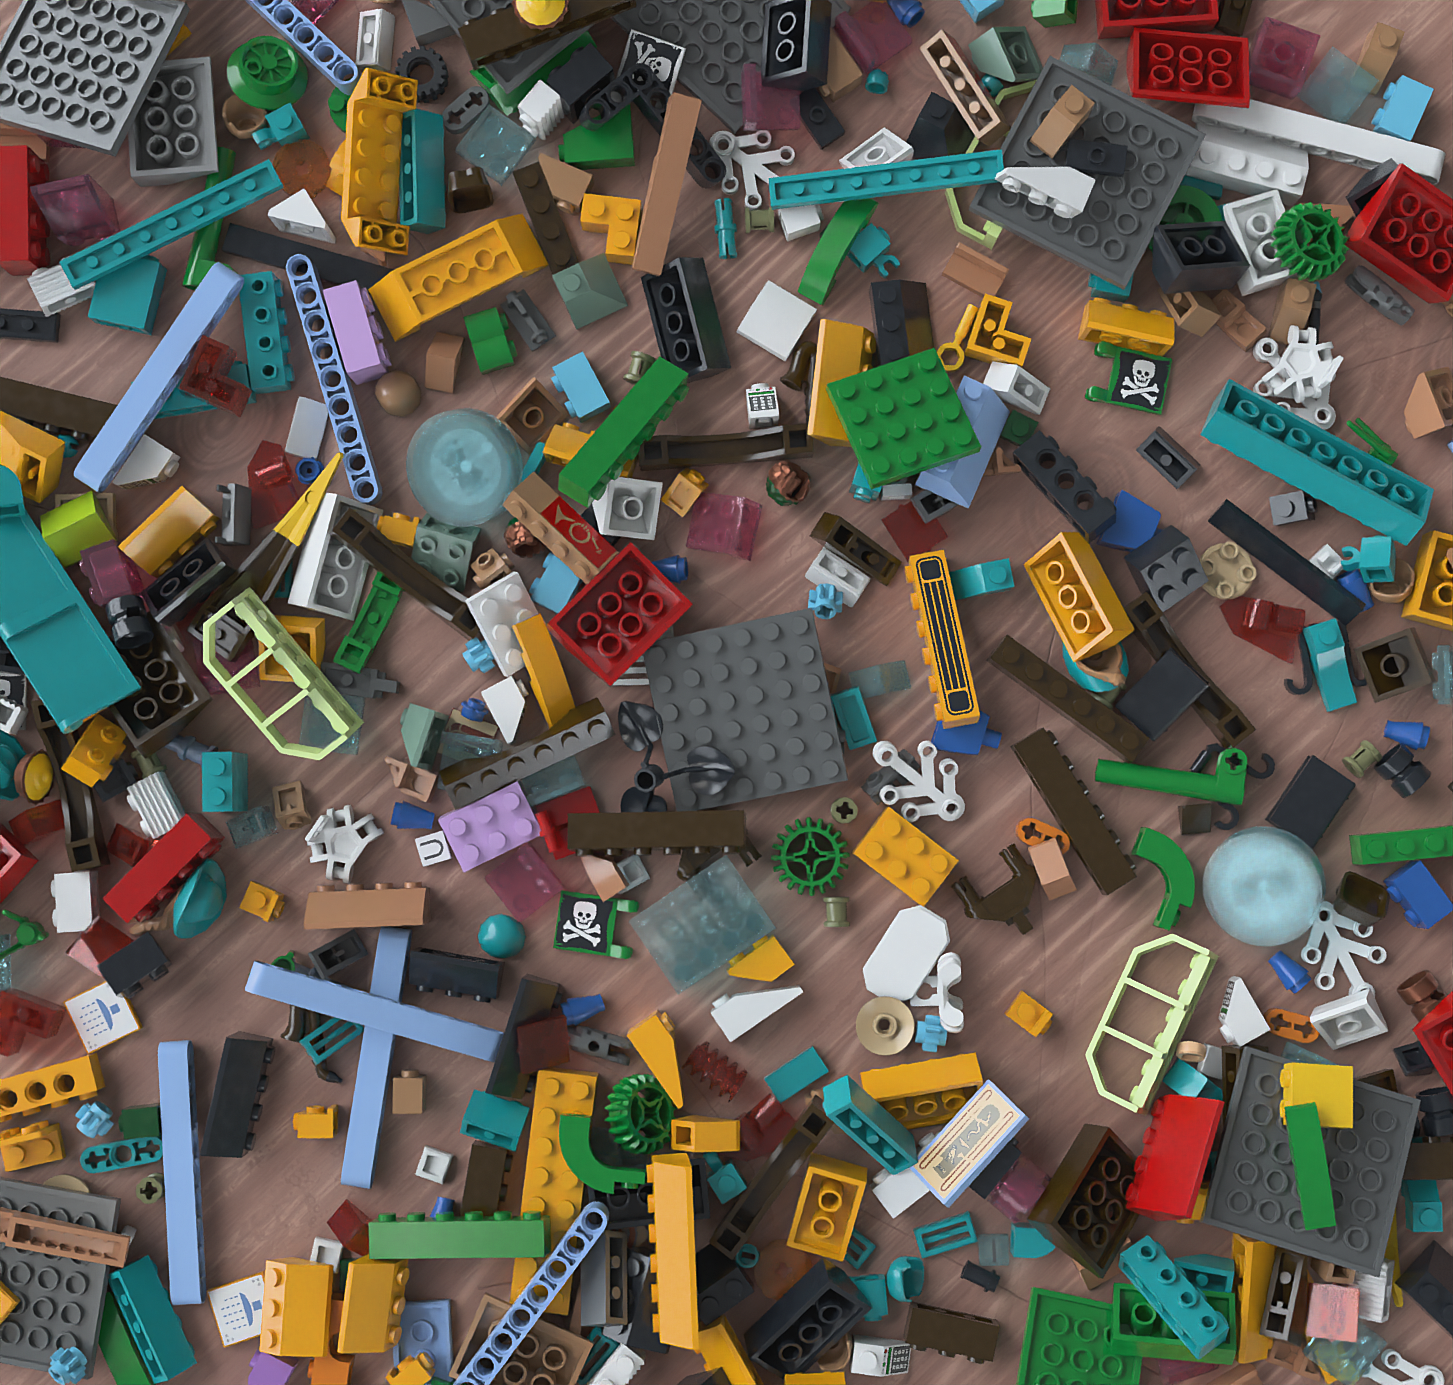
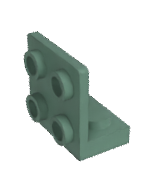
M426 513L416 529L411 559L454 590L463 592L466 586L472 550L480 539L481 528Z

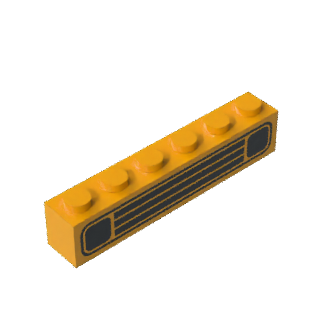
M944 550L912 555L909 557V564L904 567L907 583H912L914 593L910 594L913 611L918 610L920 620L916 621L917 633L919 638L924 637L926 648H922L923 661L925 666L930 665L932 676H928L929 689L931 693H936L938 701L937 704H934L936 720L942 721L943 729L978 723L980 712Z

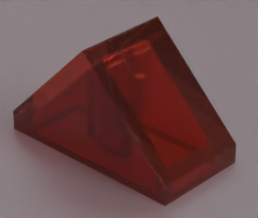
M61 799L27 809L8 821L14 836L24 846H27L64 830Z
M116 823L107 845V851L134 867L159 840H153L151 836L147 837L144 833Z
M346 1199L327 1221V1224L344 1248L361 1256L369 1254V1222L372 1220Z

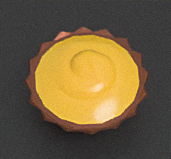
M513 0L511 4L514 7V15L520 19L522 24L528 25L531 29L538 28L544 30L546 28H554L557 23L563 21L564 15L568 12L570 0Z
M43 748L25 755L14 771L16 791L20 796L27 799L29 804L33 803L35 806L38 802L43 803L44 798L49 797L50 790L54 787L55 773L49 755Z

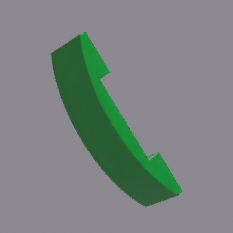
M871 198L844 201L810 258L798 293L822 306L824 305L837 281L834 278L861 228L865 229L879 204Z
M377 572L372 582L373 587L348 636L345 635L333 659L334 663L358 674L361 673L373 654L403 593L401 588L380 572Z

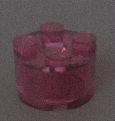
M1022 1154L991 1191L987 1201L1016 1224L1020 1221L1016 1215L1019 1212L1026 1214L1045 1190V1187L1042 1185L1043 1180L1050 1182L1052 1177Z

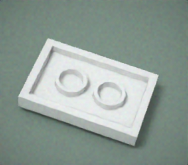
M513 571L465 600L503 675L507 677L525 667L521 657L523 650L512 626L539 614L518 572Z

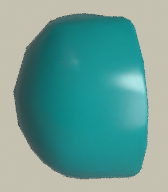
M504 914L489 916L481 924L478 933V941L484 952L499 959L516 956L523 949L526 939L521 922Z
M901 1256L891 1263L886 1274V1284L890 1295L896 1300L912 1302V1299H909L910 1297L921 1294L925 1270L920 1257Z

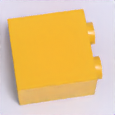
M1293 1062L1284 1064V1069L1280 1073V1084L1283 1087L1280 1116L1283 1118V1125H1287L1284 1107L1315 1102L1320 1127L1353 1128V1066Z

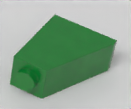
M628 105L596 131L587 130L582 125H579L564 133V144L558 145L560 161L580 170L635 166L631 106ZM598 115L592 119L600 120L601 116Z

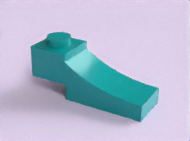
M1336 618L1303 628L1302 630L1311 654L1309 657L1310 664L1326 711L1357 703L1346 663L1345 643Z
M1412 1137V1142L1422 1143V1137ZM1402 1180L1401 1196L1405 1198L1406 1228L1412 1232H1443L1442 1201L1439 1198L1436 1180Z

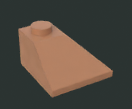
M1449 367L1426 371L1418 375L1404 410L1406 428L1413 435L1414 439L1453 426V377Z

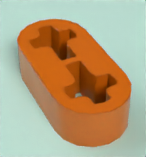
M1024 818L1016 825L1015 831L1018 839L1031 847L1045 842V836L1056 838L1059 835L1060 842L1063 843V847L1060 848L1062 855L1069 849L1070 841L1067 834L1034 818ZM1033 823V829L1041 833L1040 838L1029 836L1026 839L1022 827Z
M1280 1008L1268 1009L1263 1015L1270 1028L1268 1032L1274 1035L1303 1043H1311L1320 1034L1312 1025L1308 1016ZM1280 1014L1279 1018L1288 1022L1287 1027L1277 1025L1276 1029H1274V1024L1270 1023L1271 1017L1276 1018ZM1308 1021L1307 1025L1312 1028L1311 1033H1305L1304 1037H1302L1303 1032L1294 1029L1295 1024L1303 1026Z

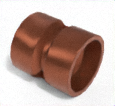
M1423 970L1412 975L1397 988V993L1405 1004L1413 1006L1411 1012L1418 1022L1447 996L1443 990H1437L1438 982L1429 970Z

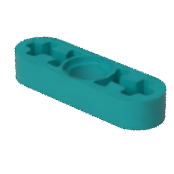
M162 1135L123 1139L93 1145L83 1151L80 1157V1164L88 1173H100L158 1161L163 1157ZM151 1140H153L154 1145H159L160 1147L155 1152V1155H153L152 1151L139 1154V1148L150 1145ZM125 1145L131 1149L132 1156L129 1161L124 1162L118 1158L117 1149L119 1146ZM94 1151L96 1156L109 1153V1159L97 1163V1166L95 1162L89 1161V1157L94 1154Z

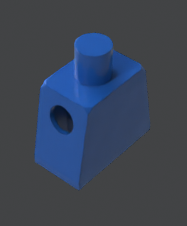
M1121 490L1116 494L1113 501L1117 509L1115 511L1116 523L1099 536L1096 544L1132 552L1163 531V529L1157 527L1161 513L1128 492Z
M979 710L980 718L978 723L943 729L942 721H937L931 742L937 751L978 755L981 745L997 749L1002 732L987 728L990 716Z

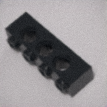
M1039 430L1013 451L1014 463L1021 467L1023 473L1090 544L1116 523V506L1108 497L1102 498L1096 491V484L1090 477H1083L1077 471L1079 468L1070 456L1064 457L1059 451L1060 447L1050 435L1046 437ZM1045 461H1052L1055 463V465L1049 469H1045L1040 466ZM1064 481H1070L1074 484L1070 489H1063L1059 485ZM1082 502H1090L1093 504V507L1088 510H1082L1078 505Z

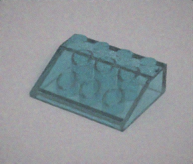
M727 855L629 920V923L678 995L776 928Z

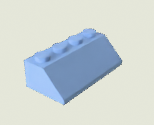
M963 376L956 394L981 445L980 452L921 472L915 485L969 508L1010 411L991 387Z

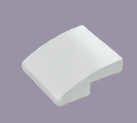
M768 280L738 327L737 333L786 361L815 316L817 309Z

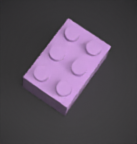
M356 280L324 289L323 294L347 374L356 385L381 378L385 373L389 372L387 367L392 366L387 349H384L383 343H380V339H383L384 336L380 323L376 321L375 316L371 313L376 311L371 294H368L366 287L361 288Z
M520 780L457 810L454 809L438 819L463 872L540 836L539 831H541L535 816L536 812Z

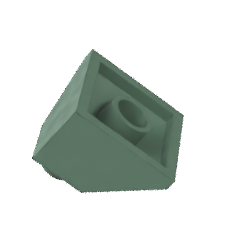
M1025 26L992 27L968 45L972 53V61L979 71L1010 82L1037 80L1043 69Z
M604 253L552 275L576 330L628 306Z
M412 703L409 704L408 708L404 709L400 724L403 725L401 733L411 766L432 771L449 715Z

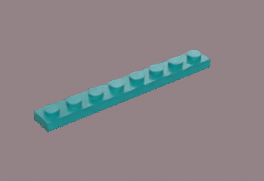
M1002 149L769 178L771 208L776 210L997 183L999 181L995 180L996 175L1004 170Z
M270 159L65 258L59 261L72 288L77 290L283 189L284 186Z

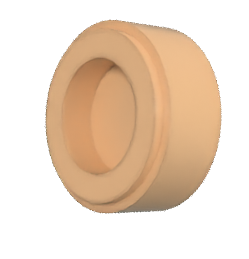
M1179 1042L1176 1048V1056L1186 1062H1201L1206 1057L1207 1048L1204 1044L1198 1042Z

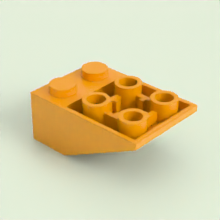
M0 411V465L9 468L16 474L21 484L23 496L41 503L59 486L65 441Z

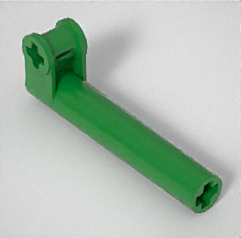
M217 146L219 172L207 175L204 191L232 177L236 159L235 151ZM224 217L194 232L183 287L195 291L210 268L217 263L215 258ZM222 263L223 265L234 271V269L231 266Z
M1237 748L1226 749L1219 754L1215 775L1098 758L1095 782L1241 806L1245 793V776L1248 762L1246 754L1242 750ZM1233 753L1234 759L1239 760V764L1233 766L1231 770L1230 764L1226 763L1225 760L1231 757Z

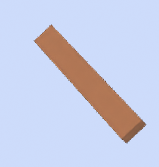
M676 92L668 98L658 152L654 157L632 265L633 270L656 276L661 275L702 102L700 99Z
M0 1207V1242H4L5 1246L121 1268L125 1267L131 1236Z

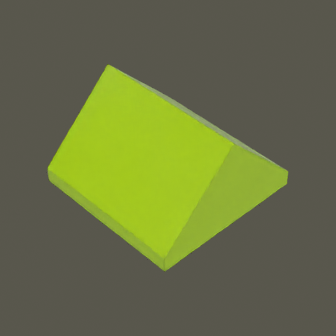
M89 491L40 516L43 539L65 568L119 543L94 491Z

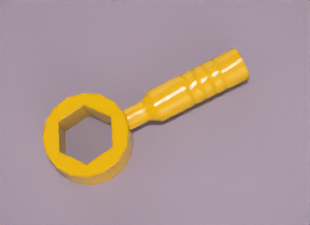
M968 304L955 332L953 343H945L937 350L946 373H953L959 370L964 362V351L959 345L965 339L978 312V308L974 305ZM944 350L955 351L959 359L956 365L944 364L940 357Z

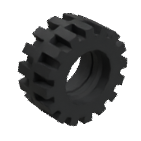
M415 46L411 47V52L409 53L404 51L402 53L403 58H398L397 60L398 67L395 66L396 75L411 78V72L415 67L419 65L432 67L434 70L433 78L428 83L418 84L417 102L419 103L420 100H423L424 103H429L431 98L434 101L437 100V95H443L445 92L444 87H447L449 83L448 70L442 56L432 48L427 50L425 46H420V49H416Z

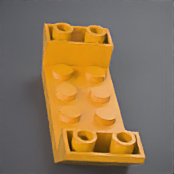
M365 68L347 103L341 220L355 247L406 256L408 255L409 226L397 224L403 112L416 110L418 80L372 68Z
M522 213L496 219L391 271L368 290L396 342L420 330L421 324L520 275L525 278L549 266Z

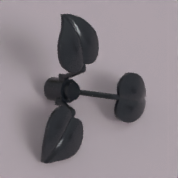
M630 701L620 703L618 724L620 735L625 745L636 752L643 750L646 746L648 747L644 761L640 764L642 769L637 771L634 776L636 786L627 789L621 798V812H667V803L663 797L654 795L655 788L660 786L665 779L683 773H689V783L698 793L703 795L718 793L735 775V768L731 760L723 752L711 746H700L691 750L687 755L689 767L664 773L660 766L656 764L649 765L654 748L652 742L661 738L657 718L661 734L663 731L662 719L657 711L649 705Z

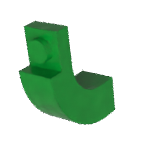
M1141 827L1131 854L1151 862L1160 870L1165 882V893L1153 925L1170 931L1171 926L1175 927L1180 918L1181 911L1178 910L1179 905L1189 908L1192 906L1195 894L1193 870L1187 856L1173 840L1160 832L1147 827Z
M562 1113L560 1115L559 1141L563 1157L571 1171L583 1183L598 1191L614 1194L615 1182H621L620 1187L638 1189L639 1184H645L646 1169L612 1166L597 1157L590 1143L592 1115Z

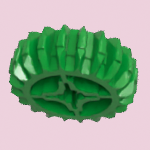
M1311 202L1303 205L1300 203L1282 213L1280 219L1274 224L1275 230L1270 235L1275 239L1270 247L1277 249L1274 258L1282 260L1280 268L1288 267V276L1297 273L1298 281L1307 279L1308 282L1316 281L1317 279L1323 280L1338 271L1340 265L1346 260L1344 255L1349 250L1344 245L1349 237L1342 234L1346 227L1339 226L1337 223L1339 217L1333 218L1331 216V209L1323 211L1321 204L1313 206Z
M806 817V826L802 827L801 821L796 819V830L793 831L791 826L787 824L784 828L789 835L785 837L781 833L777 834V837L783 841L782 846L778 844L772 845L773 849L780 850V855H771V860H780L781 865L773 867L774 872L782 869L784 871V874L778 878L779 881L783 882L787 878L791 879L787 885L789 890L794 887L795 883L799 884L797 893L800 895L803 894L804 887H809V895L814 896V887L819 886L820 892L824 894L826 889L823 884L828 882L830 887L835 888L836 884L832 877L835 875L838 879L842 880L844 876L837 872L838 868L848 869L849 867L848 864L840 862L841 858L850 857L849 852H840V848L848 845L847 841L839 843L836 841L842 835V832L837 831L833 835L829 833L834 826L832 823H829L825 829L821 828L823 824V819L818 818L816 826H812L811 817ZM805 832L803 849L799 852L786 853L790 842L797 835ZM814 832L825 836L831 843L834 851L818 850L815 846ZM809 841H811V848H814V853L817 851L819 855H826L825 857L813 859L811 872L810 865L806 864L807 860L803 861L802 858H795V856L807 853ZM825 860H834L830 871L822 878L816 880L815 874L818 863ZM787 862L803 863L806 868L807 880L796 877L788 868Z
M632 1074L629 1077H624L620 1080V1084L612 1087L614 1093L607 1096L611 1104L605 1107L609 1111V1117L605 1121L611 1124L608 1132L615 1134L613 1142L621 1144V1150L630 1151V1153L635 1155L651 1154L654 1151L663 1149V1144L670 1142L671 1119H676L673 1112L677 1107L672 1106V1099L653 1075ZM640 1092L645 1097H640L637 1093ZM642 1130H643V1132H644L646 1135H645V1136H642L641 1134L638 1133V1131H642Z

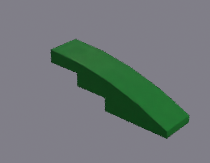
M1316 1103L1284 1107L1290 1155L1294 1165L1296 1188L1300 1198L1305 1230L1336 1226L1328 1165Z
M112 1291L107 1292L98 1344L116 1384L156 1385L123 1317L114 1293Z

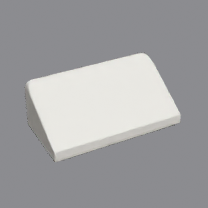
M384 9L360 12L356 66L358 69L372 68L380 71H389L391 69L395 16Z
M299 396L285 447V452L288 455L300 458L314 457L317 461L329 416L326 404Z
M825 547L820 551L805 574V577L817 586L824 583L835 585L837 592H843V603L849 607L854 606L871 580L870 577Z

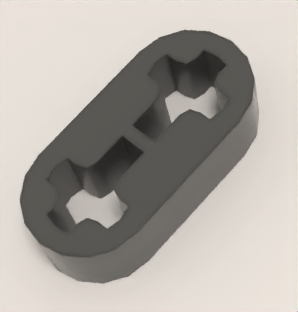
M478 86L470 87L443 111V124L448 132L455 135L465 132L488 111L490 99L486 90ZM473 96H475L476 98H480L482 96V105H472L471 98ZM461 115V123L459 125L456 123L450 125V116L458 117Z

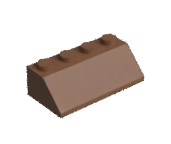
M404 882V888H393V883L375 884V889L365 890L364 884L346 885V890L335 891V885L317 886V891L308 893L304 929L424 925L431 922L430 887H422V882Z

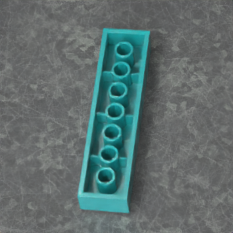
M1231 379L1227 381L1214 400L1200 434L1211 443L1218 444L1233 452L1237 457L1248 460L1257 465L1261 470L1272 473L1283 479L1287 484L1296 486L1309 493L1313 498L1320 499L1333 506L1339 512L1346 513L1359 520L1363 525L1371 527L1386 536H1392L1393 541H1397L1405 546L1408 545L1426 523L1434 492L1433 488Z

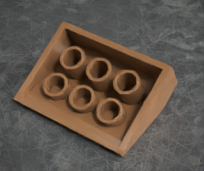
M485 1293L448 1376L457 1380L512 1304ZM523 1309L515 1311L516 1316L520 1320L526 1321L530 1319L528 1311ZM539 1317L489 1385H575L594 1342ZM501 1333L497 1336L502 1344L508 1345L512 1343L511 1337L506 1333ZM480 1359V1364L484 1368L490 1369L494 1367L491 1359ZM464 1382L467 1385H473L470 1382Z

